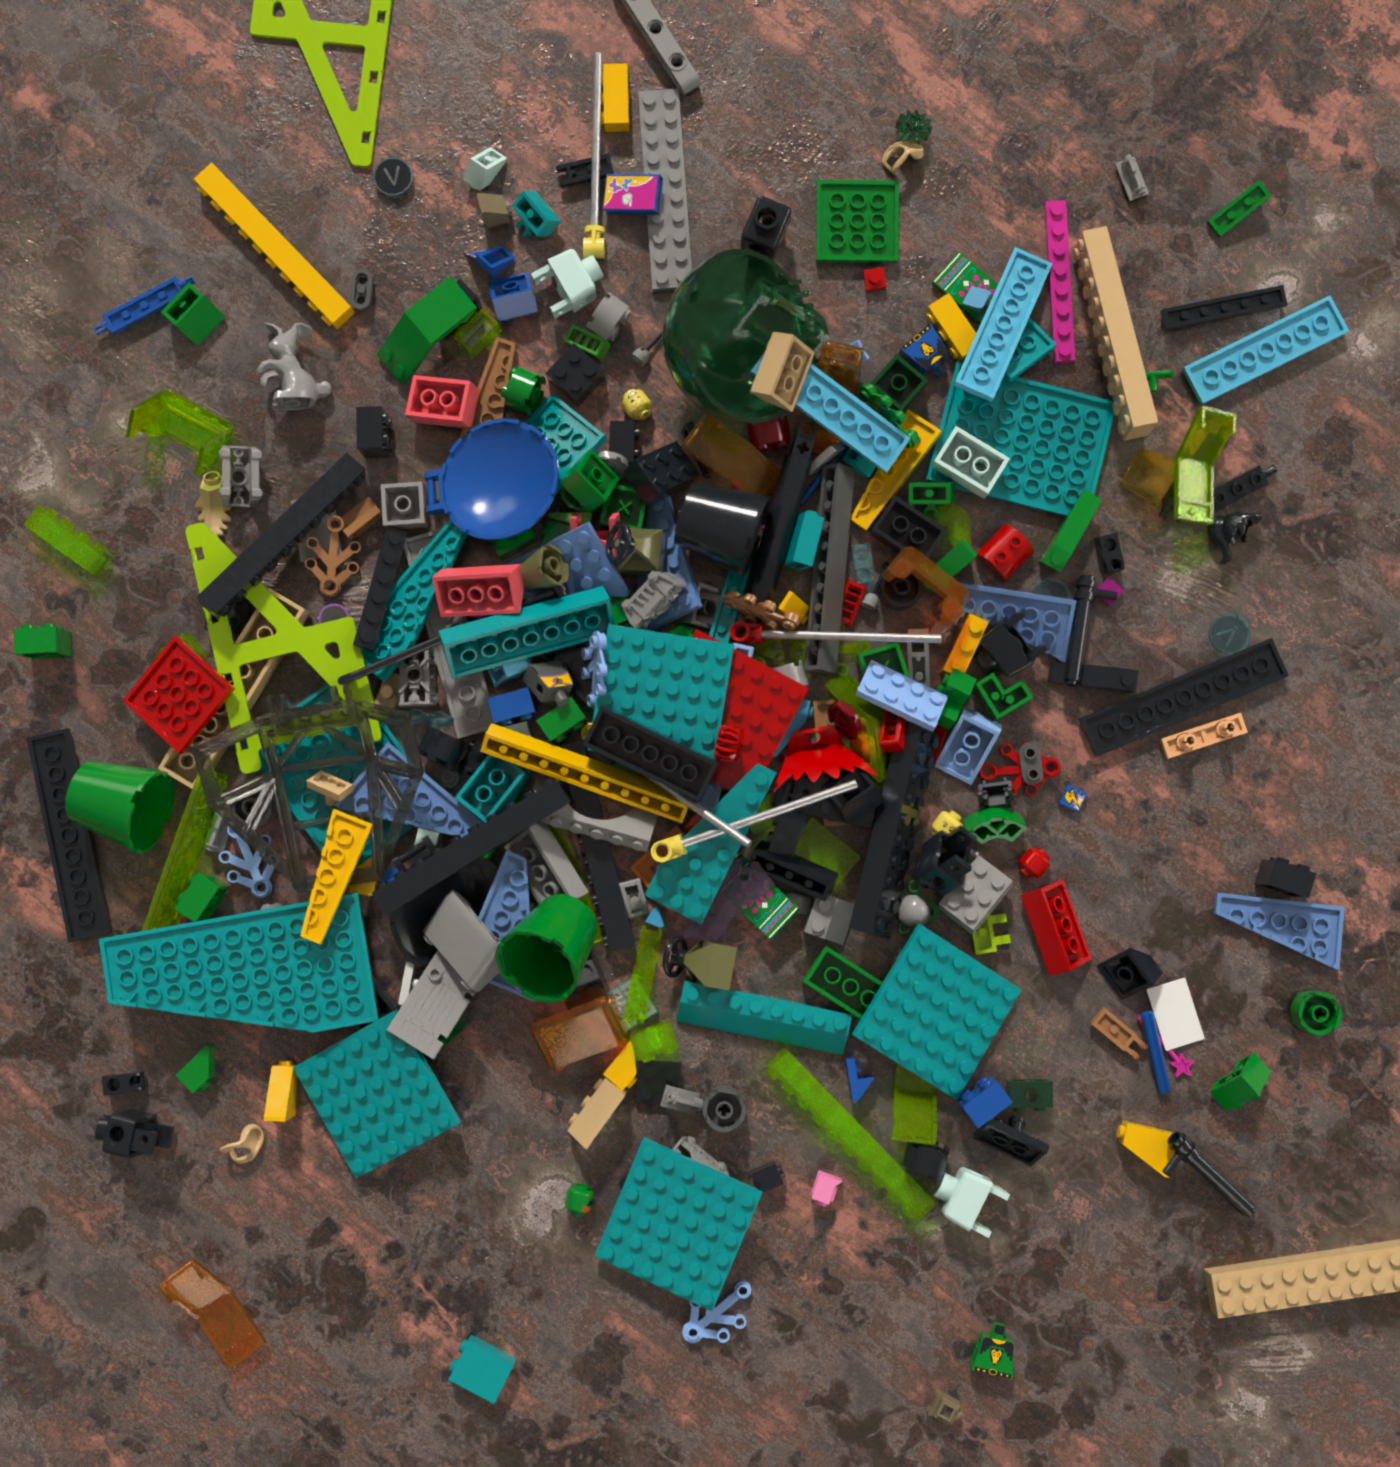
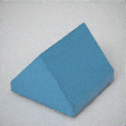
M657 906L653 908L645 922L662 928L664 927V922L660 909Z

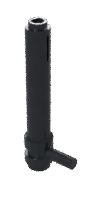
M1080 575L1075 586L1077 591L1074 593L1073 600H1076V607L1063 676L1064 685L1069 687H1077V683H1080L1091 607L1095 597L1116 600L1118 592L1097 589L1096 578L1091 575Z
M1176 1131L1170 1135L1167 1143L1170 1150L1174 1152V1155L1162 1170L1165 1175L1170 1176L1182 1160L1196 1170L1242 1215L1251 1216L1255 1213L1256 1207L1254 1202L1221 1172L1185 1133Z

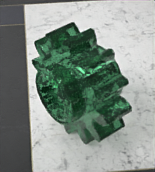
M907 110L906 116L900 114L899 119L896 121V135H902L901 140L907 139L910 144L913 141L920 144L922 139L927 141L932 130L930 125L931 119H925V113L920 115L917 110L914 113Z

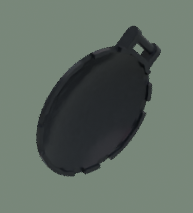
M428 835L422 838L423 841L400 856L396 855L391 858L398 871L405 869L407 872L413 868L411 866L406 869L403 863L426 848L430 852L436 849ZM429 854V855H427L426 857H424L423 859L426 860V859H428L429 857H431L432 855ZM481 857L389 914L390 928L394 940L400 951L411 963L425 970L438 949L434 944L431 946L423 938L425 935L423 929L444 897L451 890L456 891L468 900L474 909V913L479 916L499 867L490 860Z

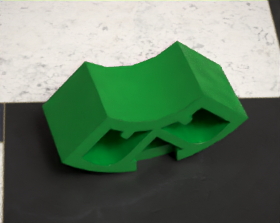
M991 807L976 811L963 820L965 828L974 834L976 840L982 845L996 838L1007 839L1013 842L1027 829L1022 815L1001 807Z

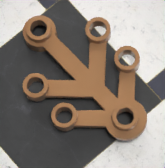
M336 515L329 517L327 520V527L330 530L329 555L319 545L316 537H309L306 540L307 547L312 549L327 566L326 576L317 566V561L314 558L309 557L304 562L305 567L311 570L320 580V591L327 597L336 596L340 592V584L350 575L357 574L360 569L358 563L350 562L347 565V569L335 577L336 568L351 555L361 551L360 543L352 541L349 543L348 548L337 556L339 532L343 529L344 522L341 517ZM333 521L339 522L340 525L338 528H333L331 526ZM311 539L316 540L317 544L315 547L309 546ZM352 544H358L359 549L357 551H352ZM309 560H313L315 562V566L309 568L307 566V562ZM351 564H355L357 566V570L355 572H351L349 570V566ZM328 583H333L334 589L329 591L327 590L326 585Z
M728 590L722 596L725 606L731 609L737 608L745 615L744 621L746 623L756 624L759 618L765 623V630H776L778 626L770 618L783 622L782 626L788 630L797 628L801 620L793 612L787 611L784 616L774 613L777 605L772 601L766 600L765 602L755 603L757 598L750 593L740 595L736 591Z

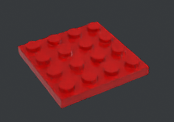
M174 636L122 701L175 751L183 754L236 688L180 637Z

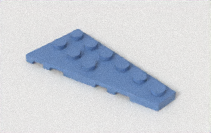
M950 581L947 603H953L965 612L988 621L992 625L1004 616L1009 618L1022 608H1025L1028 612L1026 617L1014 624L1027 644L1035 647L1048 640L1051 646L1045 653L1065 662L1076 600Z
M1215 892L1213 914L1335 970L1340 968L1345 907Z

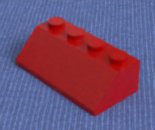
M1063 879L1021 895L1023 906L1026 909L1030 926L1034 931L1037 945L1040 948L1049 975L1071 971L1092 960Z

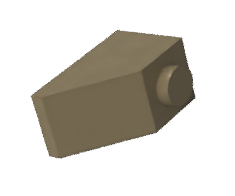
M476 194L487 229L511 222L509 215L512 214L509 201H504L503 195Z

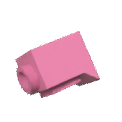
M818 1170L810 1194L811 1198L814 1199V1203L826 1207V1204L829 1205L830 1201L833 1202L838 1188L837 1185L843 1182L842 1179Z

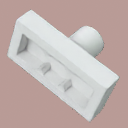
M407 961L405 965L398 1002L400 1005H403L419 978H415L417 966L410 961Z

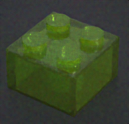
M671 1019L633 1031L629 1036L637 1061L643 1060V1063L656 1059V1055L663 1053L664 1056L672 1054L679 1047V1040Z

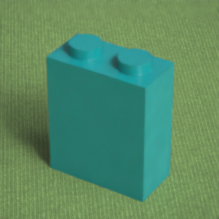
M806 510V512L797 515L783 566L798 571L813 566L824 522V517L818 516V512Z
M471 1335L468 1341L463 1340L458 1350L462 1354L459 1360H453L448 1370L451 1372L448 1380L495 1404L517 1358Z

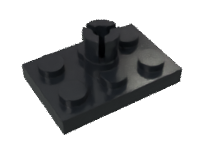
M1016 1115L1009 1117L1008 1125L998 1118H992L975 1131L973 1139L1030 1167L1047 1154L1050 1146L1040 1138L1031 1137L1023 1133L1026 1120L1018 1116L1017 1121H1015Z

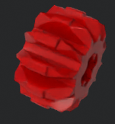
M728 725L719 728L714 750L715 759L722 762H733L735 760L740 737L739 729Z

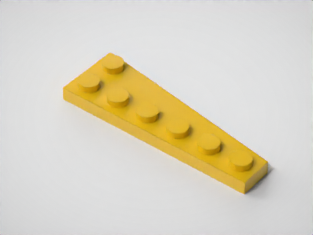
M909 409L905 413L907 420L901 426L906 432L909 429L914 430L919 435L920 442L913 448L910 447L908 449L904 447L887 473L878 468L874 477L870 480L865 493L862 495L850 518L851 522L866 532L871 529L893 497L942 434L940 429Z
M333 809L300 937L322 945L373 829V824Z

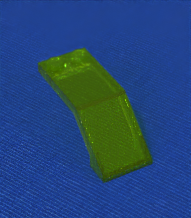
M1206 406L1198 408L1174 460V519L1203 525L1214 523V466L1229 436L1236 434L1237 413Z
M845 675L829 680L825 687L839 701L845 702L853 708L860 721L867 728L871 759L868 765L879 777L870 775L879 783L885 781L892 752L886 753L879 746L884 710L855 695L859 686L851 676Z
M896 1062L893 1084L892 1140L935 1145L938 1127L937 1087Z

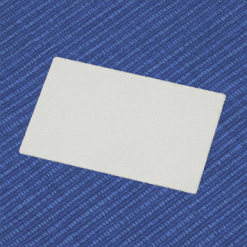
M1186 978L1147 989L1166 1051L1205 1039Z

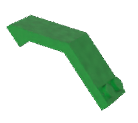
M448 277L403 314L376 355L401 385L408 384L433 346L457 326L468 322L477 307L454 279Z

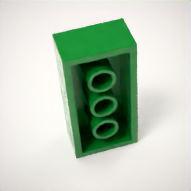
M826 945L822 947L802 979L805 984L859 1019L862 1018L883 983Z

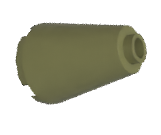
M551 544L542 546L521 564L524 590L556 587L568 580L569 566L568 563H564L562 559L564 554L560 549Z

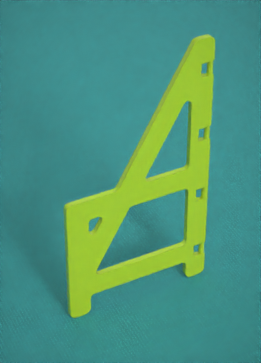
M254 0L250 25L252 36L293 40L299 43L352 165L360 168L370 167L373 159L382 75L384 72L393 0H371L369 21L366 26L313 21L310 19L302 0ZM280 3L285 11L284 17L274 16L276 4ZM379 13H385L384 23L378 22ZM325 44L362 47L365 49L356 111H351L324 52L323 47ZM371 73H378L376 84L370 83ZM364 133H370L369 144L362 143Z
M196 523L189 525L185 532L191 551L199 593H201L237 557L206 524ZM202 548L205 559L198 561L196 549ZM260 583L256 587L252 586L247 591L246 598L276 628V634L235 644L228 615L225 617L221 616L219 622L212 623L210 612L203 607L217 671L224 678V674H231L233 686L236 688L225 701V706L237 750L240 770L243 773L251 774L262 769L261 749L356 726L360 740L364 744H371L381 740L382 733L368 676L348 685H340L338 683L339 677L366 667L362 649L352 646L357 631L354 618L345 617L304 627ZM328 644H338L340 652L338 659H334L327 652L326 646ZM298 652L345 701L344 706L255 728L240 668L242 665ZM240 737H246L248 749L242 750Z

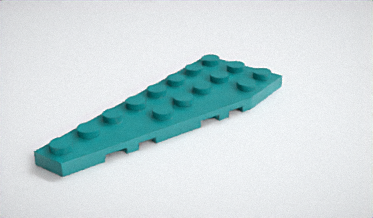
M451 519L393 585L374 651L362 649L367 666L415 645L437 599L432 577L441 569L452 568L467 537V534L455 526ZM402 661L379 670L374 674L385 682Z
M757 763L710 812L727 824L757 814L777 772ZM702 818L683 839L717 827L705 818ZM751 825L737 831L746 836ZM724 834L687 847V854L666 862H660L645 896L702 924L741 844L728 834Z

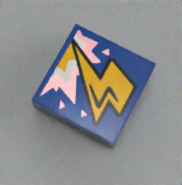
M1067 784L1058 804L1079 812L1087 793Z

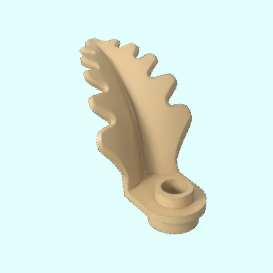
M210 471L203 475L199 488L201 495L195 504V508L198 511H202L198 516V521L204 522L218 537L224 535L221 530H227V526L222 522H229L231 520L225 511L231 510L232 507H223L222 497L219 495V489L222 487V476L216 471Z

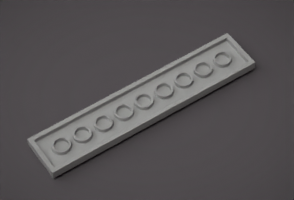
M679 88L638 91L644 174H661L663 178L659 215H647L653 292L693 289Z
M441 529L405 540L404 550L409 567ZM436 599L425 622L429 639L439 636V630L449 628L452 624L456 623L465 624L469 620L467 616L440 617ZM442 644L433 647V653L457 738L462 739L486 732L491 723L494 724L487 700L490 698L483 671L452 679Z

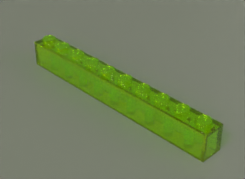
M785 1046L766 1063L769 1068L767 1073L774 1080L779 1078L784 1083L781 1087L790 1096L794 1094L799 1099L797 1103L804 1111L809 1109L814 1114L811 1118L820 1127L824 1125L829 1130L827 1134L834 1142L839 1140L844 1145L841 1149L850 1158L854 1156L859 1161L857 1165L864 1173L869 1171L874 1176L872 1181L880 1189L884 1187L889 1192L887 1196L894 1204L899 1202L904 1207L902 1212L910 1220L915 1218L919 1222L936 1205L933 1198L906 1173L899 1163Z

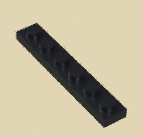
M1280 285L1165 308L1160 312L1164 330L1169 331L1284 308L1288 303L1284 286Z
M388 526L386 528L352 646L374 651L407 532Z

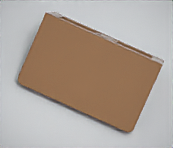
M370 497L365 498L341 517L344 522L343 532L353 541L382 518L381 510Z

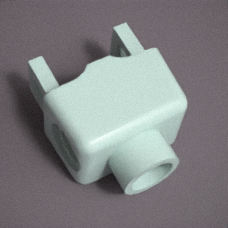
M574 249L566 250L547 259L548 264L531 273L536 286L551 277H554L556 280V290L561 299L564 300L550 307L554 319L570 310H573L575 313L597 298L594 283L604 278L600 266L593 255L581 261Z
M965 1167L959 1168L955 1177L944 1173L940 1181H937L933 1191V1196L943 1200L940 1210L945 1218L968 1232L972 1229L988 1238L992 1233L990 1229L975 1220L989 1192L1005 1200H1008L1010 1194L1006 1190L994 1185L988 1177Z

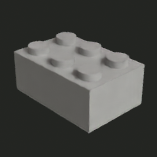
M979 855L971 863V871L965 874L963 885L946 894L939 903L940 911L972 935H974L1000 903L1013 884L1009 877Z

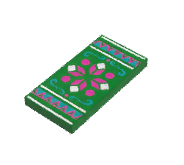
M960 251L932 281V284L944 295L950 293L958 307L979 325L998 286L994 280ZM971 286L991 292L980 314L962 305Z
M738 851L719 891L762 933L772 940L800 909L764 874L748 868L749 860Z

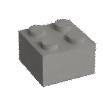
M423 482L381 484L382 519L385 528L387 526L398 530L429 528L428 514L426 513L427 488Z

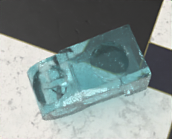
M870 543L850 546L856 582L859 584L873 582L874 571Z

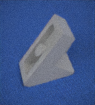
M637 878L619 883L628 917L632 918L648 914L649 908L641 879Z

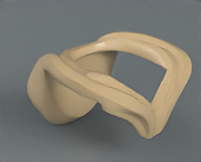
M908 141L896 142L885 151L882 163L892 174L897 175L896 169L903 164L908 155L914 160L922 159L923 147ZM897 149H904L903 155L891 167L887 163L889 157Z
M256 1124L246 1125L242 1130L240 1140L220 1147V1152H229L231 1158L239 1164L252 1161L264 1140L262 1129ZM245 1147L250 1152L238 1158L234 1148Z

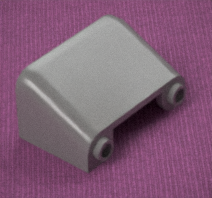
M451 890L444 897L423 929L425 934L423 938L431 946L434 944L461 976V983L466 989L480 992L500 972L496 962V950L501 940L495 937L474 913V909L468 900L456 891Z

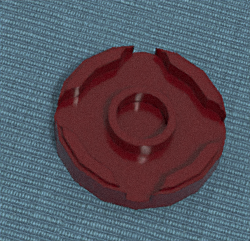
M835 701L828 707V719L830 723L834 722L835 729L841 737L853 740L862 734V723L856 712L847 703Z

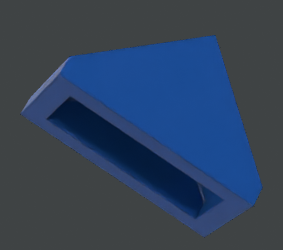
M501 244L488 250L465 254L492 280H496L515 260V257Z

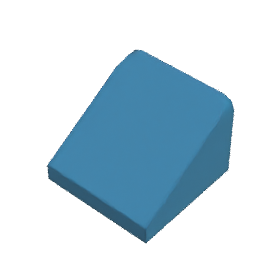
M971 286L962 305L980 314L991 292Z

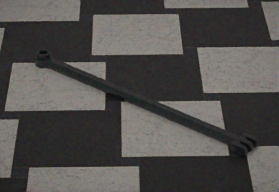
M566 582L560 586L551 587L523 599L521 608L537 604L553 596L557 598L569 595V588ZM486 615L479 619L487 618L494 615ZM436 636L352 673L345 674L338 678V683L340 685H348L358 679L441 644L440 636Z

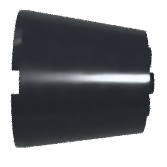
M693 483L689 492H686L683 506L679 508L676 516L678 522L675 527L674 543L744 578L759 546L762 536H759L758 533L761 524H766L771 497Z

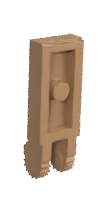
M1102 1007L1090 1022L1093 1027L1135 1060H1138L1140 1056L1128 1047L1133 1041L1141 1049L1146 1050L1148 1048L1137 1037L1135 1032L1105 1007Z

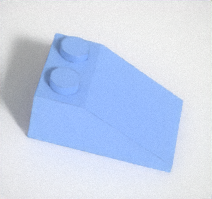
M964 706L937 758L935 767L972 785L1001 732L1002 724Z

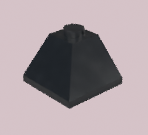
M1128 948L1097 965L1121 1000L1154 985L1163 974L1151 955L1132 948Z

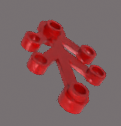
M1005 743L1000 746V754L1008 756L1018 766L995 767L991 763H986L979 770V775L983 780H992L998 775L1019 774L1012 782L1015 796L1018 788L1024 782L1021 779L1018 753L1013 750L1011 744ZM1004 746L1009 747L1010 752L1008 754L1003 752ZM1030 750L1029 752H1026V754H1029L1032 757L1033 751ZM1041 754L1043 778L1038 784H1027L1024 787V793L1027 796L1036 795L1038 788L1047 778H1054L1060 773L1061 764L1056 758H1045ZM1047 764L1053 766L1051 772L1046 769ZM985 768L990 769L991 774L989 776L984 775ZM1029 786L1034 788L1033 794L1028 793L1027 788Z

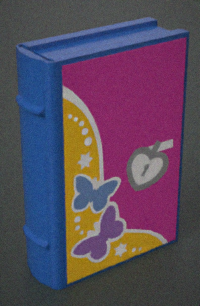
M607 174L603 211H606L607 215H659L663 186L661 174Z

